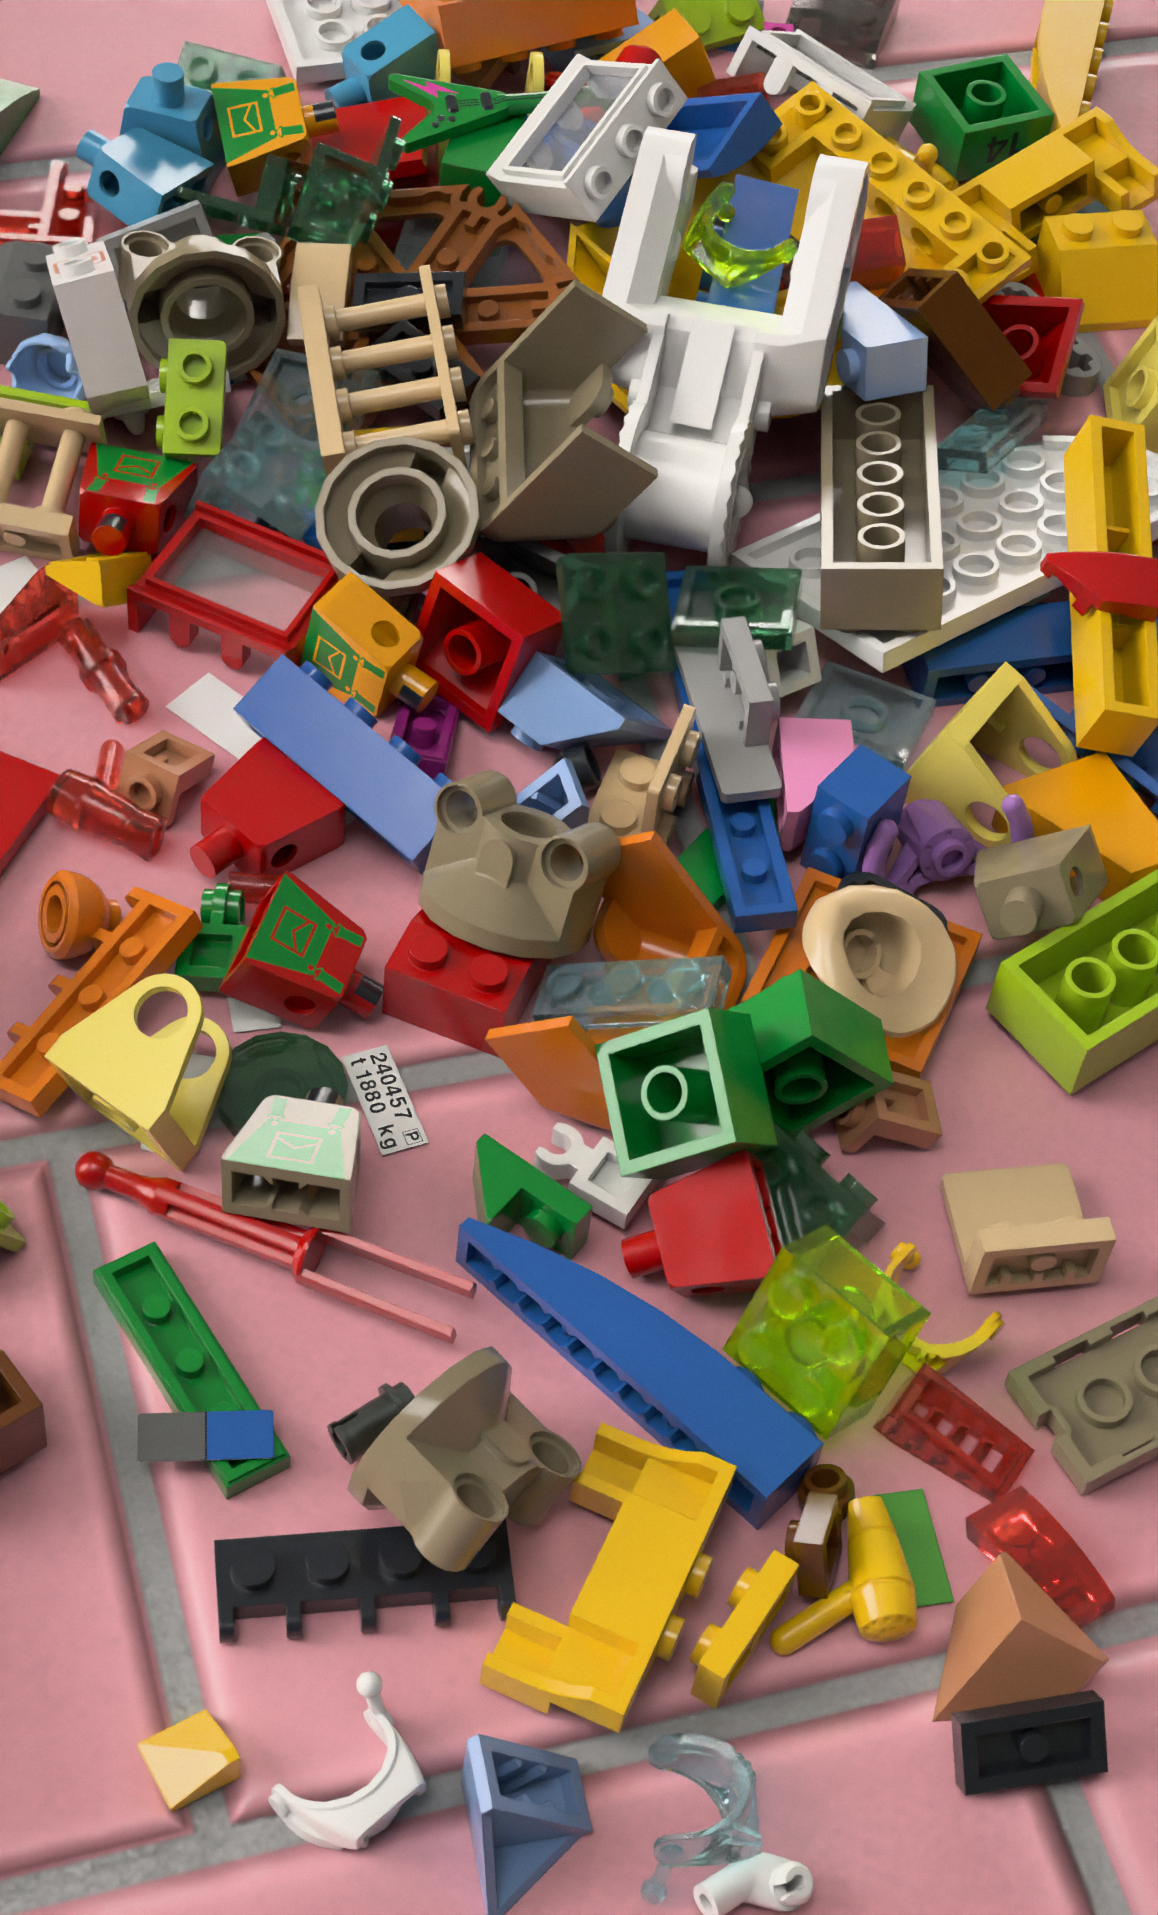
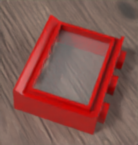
M197 500L195 502V510L139 580L126 588L128 629L139 633L158 609L169 614V636L180 647L186 648L192 643L199 633V627L221 635V657L223 662L232 669L238 670L242 668L251 655V648L273 657L274 662L283 654L296 666L300 667L313 606L340 580L324 551L290 538L281 532L273 531L236 516L227 510H222Z

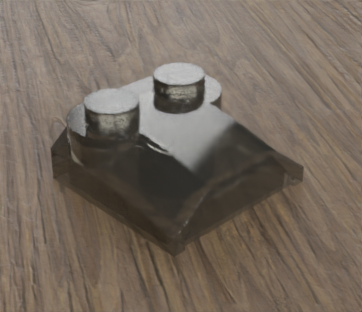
M794 0L786 24H793L794 32L797 29L803 31L854 65L873 71L896 20L900 0Z

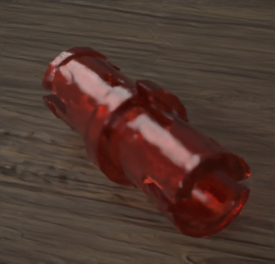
M77 617L64 624L58 633V642L77 664L79 679L91 692H96L101 697L118 724H121L122 721L125 725L131 724L140 719L147 712L149 700L129 677L126 671L127 662L118 650L108 648L89 618L83 620L82 617Z

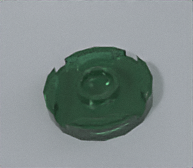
M279 1031L254 1036L232 1050L231 1066L216 1103L220 1120L231 1134L236 1137L265 1097L280 1095L305 1099L307 1093L315 1087H328L335 1090L341 1095L346 1106L348 1081L343 1064L328 1046L307 1035Z

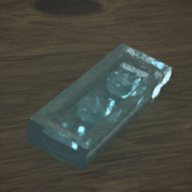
M1017 396L1013 402L1000 410L988 411L980 409L976 411L972 417L960 427L955 428L949 436L937 445L938 470L987 474L1047 422V400L1028 399V397Z
M724 956L547 965L532 1017L536 1022L573 1015L583 1029L651 1027L708 1007L723 1010L732 970Z

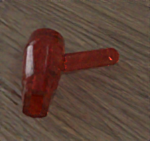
M106 740L100 747L95 777L73 769L64 771L50 788L47 798V812L79 833L117 846H123V848L146 862H150L162 847L167 818L141 809L140 806L117 791L124 757V747L117 740Z

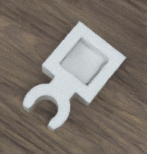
M556 1123L553 1128L551 1143L564 1149L566 1153L553 1154L540 1146L535 1151L533 1164L535 1168L555 1180L570 1179L569 1191L593 1206L592 1212L625 1229L658 1183L657 1179L621 1177L615 1145L612 1140L603 1136L596 1147L592 1149L584 1144L581 1134L574 1127L565 1123Z

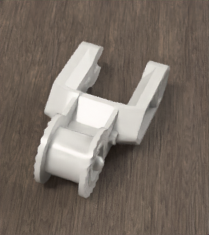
M648 126L638 152L602 296L647 324L648 332L611 368L612 383L629 391L627 399L628 414L624 417V427L619 432L620 443L618 446L657 468L658 477L619 514L612 528L603 533L605 538L602 546L605 550L603 556L606 558L605 561L617 562L621 555L628 554L633 539L708 552V579L724 582L729 574L731 553L737 548V535L741 530L740 520L749 513L753 505V497L748 490V476L752 470L750 461L754 453L753 447L757 431L768 432L773 416L816 412L824 396L863 224L869 186L870 162L819 155L812 178L798 252L794 255L790 272L791 282L783 316L667 296L682 238L690 218L695 194L698 168L692 165L697 134ZM694 318L735 326L713 424L710 430L673 423L669 420Z

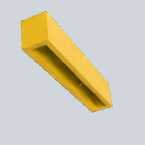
M1090 414L1063 456L1068 552L1100 551L1153 558L1145 425ZM1069 591L1076 747L1133 757L1158 726V641L1156 620L1150 622L1100 611L1094 606L1082 617L1072 606L1076 598Z

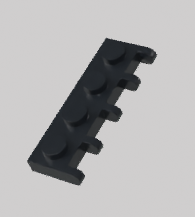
M506 1518L464 1570L458 1572L443 1570L427 1560L418 1550L412 1535L404 1526L214 1540L220 1644L235 1642L237 1632L236 1619L285 1616L287 1638L302 1637L301 1614L359 1610L361 1632L376 1631L377 1608L432 1604L434 1625L448 1626L450 1625L449 1603L497 1599V1611L500 1621H506L507 1613L512 1603H516Z

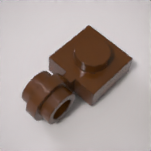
M819 1464L810 1468L798 1485V1501L803 1512L800 1521L790 1520L785 1538V1556L799 1564L797 1571L799 1596L827 1599L843 1548L841 1524L848 1516V1503L856 1499L854 1483L842 1468L833 1464Z

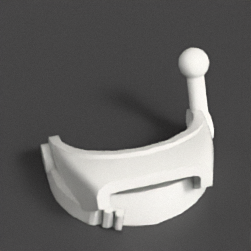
M373 1671L362 1673L357 1679L356 1688L359 1694L366 1698L369 1707L363 1712L367 1724L388 1748L382 1769L367 1786L354 1794L328 1802L310 1801L300 1798L279 1783L271 1789L272 1795L268 1798L271 1807L289 1829L300 1838L319 1847L334 1850H343V1848L358 1850L360 1847H367L369 1837L385 1830L396 1817L403 1803L414 1794L420 1796L426 1791V1783L419 1765L408 1745L393 1726V1718L384 1707L380 1695L382 1679Z

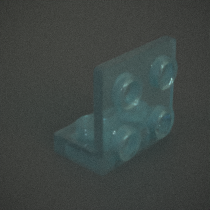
M257 410L203 470L184 518L188 519L195 510V502L197 500L229 512L238 503L291 538L300 540L316 521L315 506L324 480L327 477L321 451Z

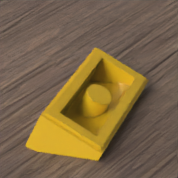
M123 552L117 556L96 553L51 561L49 565H45L46 575L99 607L108 608L127 603L126 588L139 580L152 561L151 555H147V552Z

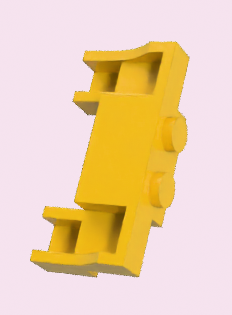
M1095 107L951 192L1032 257V263L1010 281L1019 282L1039 270L1038 247L1030 239L1040 234L1044 216L1072 214L1096 200L1111 212L1140 210L1158 199V167L1142 156L1128 142L1112 117L1099 107Z
M601 1422L596 1432L593 1450L584 1469L573 1480L569 1501L615 1521L572 1608L568 1626L513 1602L507 1613L505 1629L493 1653L488 1651L482 1664L479 1684L543 1713L548 1714L552 1704H555L620 1733L643 1680L646 1681L656 1657L670 1661L686 1623V1619L676 1615L684 1595L686 1594L697 1599L703 1589L714 1561L713 1557L703 1553L704 1546L732 1487L737 1466L705 1452L683 1451L657 1445Z

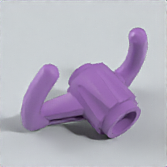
M1017 794L1007 795L1003 799L1001 807L1009 822L1011 843L1034 838L1032 818L1023 799ZM919 799L911 802L902 810L898 826L893 820L889 819L881 820L878 823L866 846L862 872L879 875L913 894L917 887L935 880L947 881L956 876L974 875L975 857H977L979 850L988 847L975 840L943 802ZM897 838L903 848L885 878L888 854Z

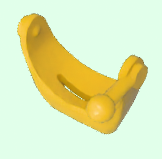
M902 1241L889 1257L892 1261L883 1274L880 1286L868 1311L863 1331L921 1380L927 1382L953 1368L970 1353L976 1351L988 1338L993 1340L1002 1330L1005 1322L1001 1320L1002 1314L996 1310L973 1335L965 1340L948 1344H929L915 1337L901 1320L896 1304V1289L903 1268L906 1270L915 1269L921 1261V1256L917 1246L912 1242L906 1244Z

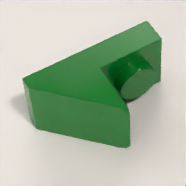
M484 1133L476 1141L472 1179L478 1221L508 1233L516 1224H519L536 1244L544 1248H553L571 1260L587 1243L593 1206Z

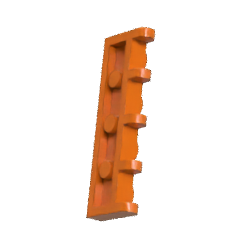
M133 887L125 896L126 902L133 909L113 932L99 928L91 936L93 947L97 950L72 979L60 974L54 977L48 984V987L56 997L30 1027L20 1022H15L7 1031L8 1037L15 1045L0 1061V1099L36 1117L42 1118L69 1086L44 1057L45 1054L63 1033L136 983L152 975L164 974L204 927L196 911L142 888Z

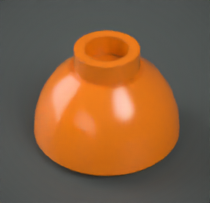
M59 870L48 880L43 889L39 904L38 928L42 945L53 959H72L88 953L94 949L91 936L99 928L113 932L121 923V907L119 902L115 899H107L102 889L95 882L78 872Z

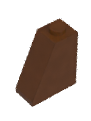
M909 268L878 297V299L928 337L927 365L969 408L994 411L1006 407L1019 395V386L1033 374L958 271Z

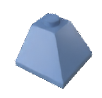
M538 651L535 652L497 711L514 724L510 731L511 734L523 744L536 751H541L544 746L565 750L584 741L591 748L667 741L673 731L589 666Z

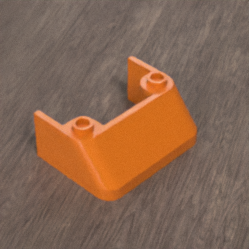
M655 830L618 838L622 850L621 863L617 870L606 880L602 893L604 900L593 927L594 943L614 969V972L588 1031L586 1032L572 1015L489 1029L485 1038L487 1043L542 1107L611 1132L595 1045L708 1007L727 1010L736 1005L747 974L746 956L740 941ZM577 850L579 859L583 863L582 856Z

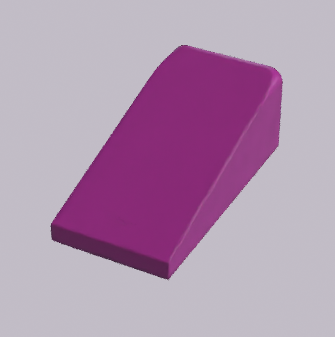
M435 695L428 706L419 713L401 701L390 739L397 735L413 748L423 759L417 767L431 779H434L439 773L447 777L461 711L440 695Z

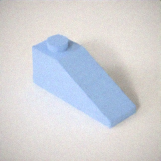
M857 281L850 282L843 313L842 349L838 351L836 356V367L841 382L864 401L925 391L928 337Z

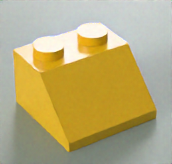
M1143 210L1044 216L1037 242L1039 270L1035 274L1045 297L1083 299L1085 306L1077 333L1147 328L1158 314V242Z

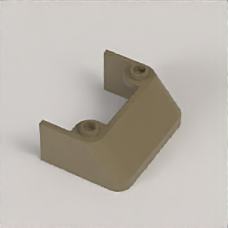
M576 279L565 288L486 371L476 385L470 400L469 416L475 442L470 444V476L479 493L482 523L479 534L493 542L590 539L599 533H606L615 524L619 514L658 477L657 468L585 426L593 417L599 418L609 408L614 395V391L611 388V368L648 332L647 324Z

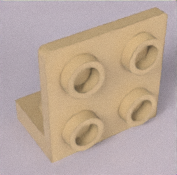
M684 704L660 761L620 748L616 749L589 810L588 823L598 822L605 824L613 830L617 838L655 830L667 847L669 846L677 819L676 816L671 815V812L674 811L675 806L685 807L695 777V773L687 771L686 767L692 768L702 738L701 732L693 730L696 707Z
M1056 1163L954 1172L943 1175L940 1188L969 1295L1099 1282L1117 1239L1110 1217L1084 1218L1071 1171L1067 1164Z

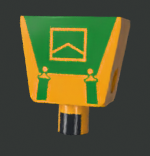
M291 77L211 84L226 164L237 197L245 196L312 170L316 163L310 138L340 131L333 99L303 106L296 79Z
M351 571L313 606L300 666L305 661H308L320 670L333 683L332 688L328 691L331 695L343 702H346L351 697L372 716H379L396 698L419 713L428 706L439 688L437 681L416 667L423 641L420 630Z

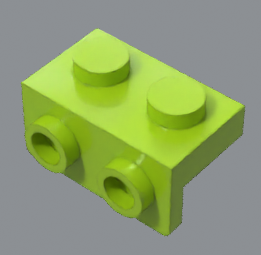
M658 0L648 14V17L656 21L675 8L700 36L705 51L741 42L749 26L762 32L765 22L757 0Z
M169 338L168 358L161 359L159 368L160 392L166 393L164 415H158L156 423L157 449L162 450L165 457L196 462V457L217 458L222 454L228 352L224 341Z

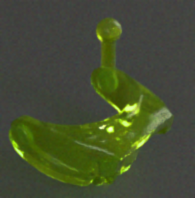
M721 182L706 198L689 227L683 242V247L687 254L725 288L736 287L755 280L783 262H790L798 252L797 243L792 238H788L770 249L748 250L733 246L716 233L713 229V224L717 216L723 222H730L736 214L735 208L730 204V200L736 192V187L731 182Z

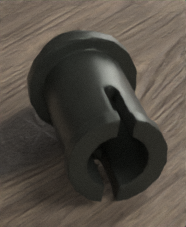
M399 1382L393 1387L387 1383L383 1384L378 1388L379 1396L337 1422L333 1421L327 1425L334 1445L350 1465L358 1461V1458L365 1454L388 1424L415 1398L414 1394L403 1382Z

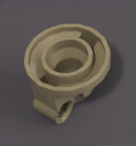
M145 230L133 231L122 237L118 286L122 298L127 302L130 327L135 344L146 361L159 369L161 359L168 358L169 338L221 340L225 342L228 348L227 370L229 372V380L257 368L277 347L286 323L284 298L279 278L282 256L280 246L272 240L258 236L240 238L233 245L226 244L216 237L203 234L187 236L175 243L169 242L163 235ZM211 285V286H209V287H207V288H200V289H195V288H194V287H197V286Z
M408 436L374 440L346 455L325 478L315 506L317 539L332 568L337 573L339 580L351 571L409 622L416 612L421 593L429 589L435 571L469 557L472 554L482 525L479 493L462 461L437 443ZM418 528L429 533L423 541L408 549L386 550L391 538L404 529Z
M482 771L443 786L435 798L434 811L437 826L419 888L418 903L430 920L457 938L486 950L517 957L554 959L579 952L590 940L606 880L617 870L621 863L622 850L619 839L613 830L605 824L598 822L585 823L570 829L563 821L551 814L517 804L515 788L510 780L498 771ZM577 850L582 856L583 863L579 859Z
M493 1346L476 1350L451 1366L424 1388L388 1424L367 1449L352 1472L347 1488L354 1498L366 1509H388L410 1532L421 1554L433 1565L447 1571L458 1572L464 1570L506 1517L521 1525L533 1526L539 1524L581 1472L580 1458L571 1444L560 1435L547 1429L510 1392L512 1367Z

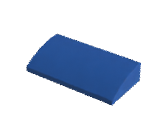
M758 92L688 98L666 129L697 134L692 165L698 168L697 179L715 178L739 168L754 157L772 139L781 127L782 122L763 94Z

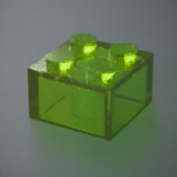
M824 1225L782 1247L722 1350L741 1367L754 1374L766 1389L791 1411L807 1420L814 1431L824 1440H827L870 1412L932 1313L829 1226Z

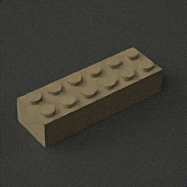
M826 385L825 393L821 400L820 630H838L844 633H856L862 630H898L904 633H917L922 630H941L944 564L934 385H926L925 391L869 401L861 399L846 385Z

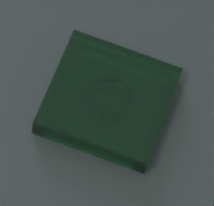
M686 566L671 629L672 647L718 648L721 619L745 616L753 640H761L764 650L792 651L802 593V570L795 568Z

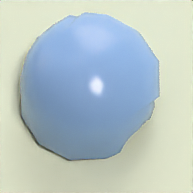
M48 333L26 338L19 344L12 355V359L5 366L6 370L12 375V387L82 401L87 399L70 341L66 338Z

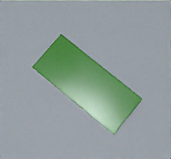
M923 1488L872 1495L882 1497L895 1527L915 1584L917 1607L954 1602Z

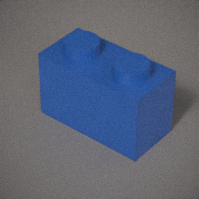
M860 744L817 786L800 865L806 869L811 867L839 879H843L851 873L862 872L866 846L878 823L881 820L889 819L893 820L897 826L899 825L912 776Z

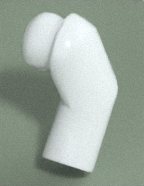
M753 1851L743 1855L694 1887L693 1894L696 1904L703 1915H725L742 1903L776 1911H792L798 1909L811 1898L814 1890V1879L809 1869L800 1862L791 1861L770 1853Z

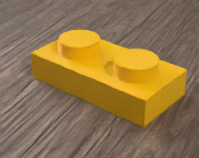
M774 1549L759 1572L750 1566L747 1567L727 1601V1605L734 1608V1611L722 1628L711 1622L692 1651L689 1661L698 1666L692 1685L691 1695L716 1710L789 1598L799 1568L798 1563Z

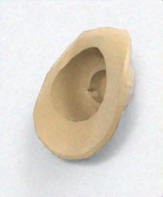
M877 885L847 886L817 899L803 924V949L820 981L880 1018L885 1036L904 1038L920 1032L936 1021L949 1001L956 983L957 961L955 947L942 921L919 900L900 890Z

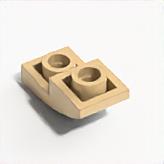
M297 243L288 315L287 340L290 346H305L296 287L318 283L324 306L334 304L335 310L347 308V301H350L352 244ZM346 331L340 332L341 338L331 340L332 347L340 345L345 347Z

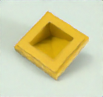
M206 1709L137 1744V1749L171 1813L241 1777V1763L238 1752Z

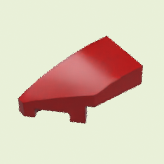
M1071 551L1047 553L1040 563V571L1047 579L1052 576L1057 577L1073 594L1076 600L1072 606L1082 617L1093 606L1100 611L1154 622L1158 617V559L1114 552Z

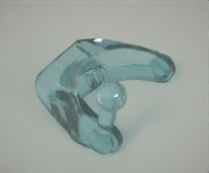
M674 1733L662 1735L655 1740L648 1749L650 1764L661 1770L678 1773L702 1787L717 1805L722 1820L712 1827L698 1832L664 1835L655 1841L653 1847L654 1856L659 1862L652 1877L645 1880L641 1886L642 1898L651 1905L660 1904L666 1898V1883L674 1867L715 1866L738 1863L761 1854L762 1835L759 1834L755 1793L756 1773L752 1769L750 1761L745 1760L741 1753H737L733 1745L704 1734Z

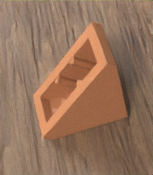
M1003 1552L998 1555L956 1604L932 1722L951 1721V1713L1081 1692L1108 1662L1109 1658L1007 1552Z

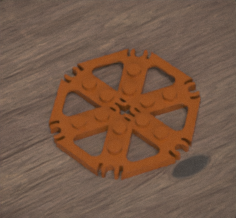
M470 184L345 193L350 210H348L346 203L342 199L336 197L332 199L336 216L331 219H322L314 210L309 211L308 219L311 230L302 223L299 217L279 245L282 250L279 278L283 292L292 279L297 243L352 244L350 292L352 297H350V301H347L348 308L352 307L355 274L406 272L374 230L379 224L388 221L427 218L442 220V223L407 272H419V266L430 265L431 272L465 271L467 297L464 329L453 330L459 356L458 360L478 374L480 379L485 373L464 346L515 342L574 279L580 282L516 201L509 210L508 197L502 195L495 205L484 207L486 204L484 189L478 186L471 191ZM501 246L517 248L543 280V283L468 288L491 253ZM284 302L286 323L277 347L257 368L246 372L245 375L296 446L301 438L304 450L311 452L319 441L314 404L306 408L297 406L273 374V370L279 362L285 359L306 357L305 346H290L288 343L289 302ZM419 330L425 335L431 334L430 330ZM346 331L345 347H341V349L345 351L370 346L387 331ZM371 369L348 373L347 380L337 381L338 389L348 388L349 393L390 385ZM468 402L460 410L468 409L469 411L470 402ZM381 411L353 416L354 422L344 424L345 432L370 429ZM451 442L439 445L441 447H451Z

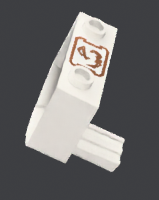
M85 238L72 239L56 244L52 247L54 254L47 255L46 260L91 413L102 416L103 420L109 417L122 420L130 433L139 435L145 429V414L151 408L165 406L166 393L160 392L159 378L148 381L145 379L115 272L103 241L87 245ZM226 370L225 393L231 392L228 370Z

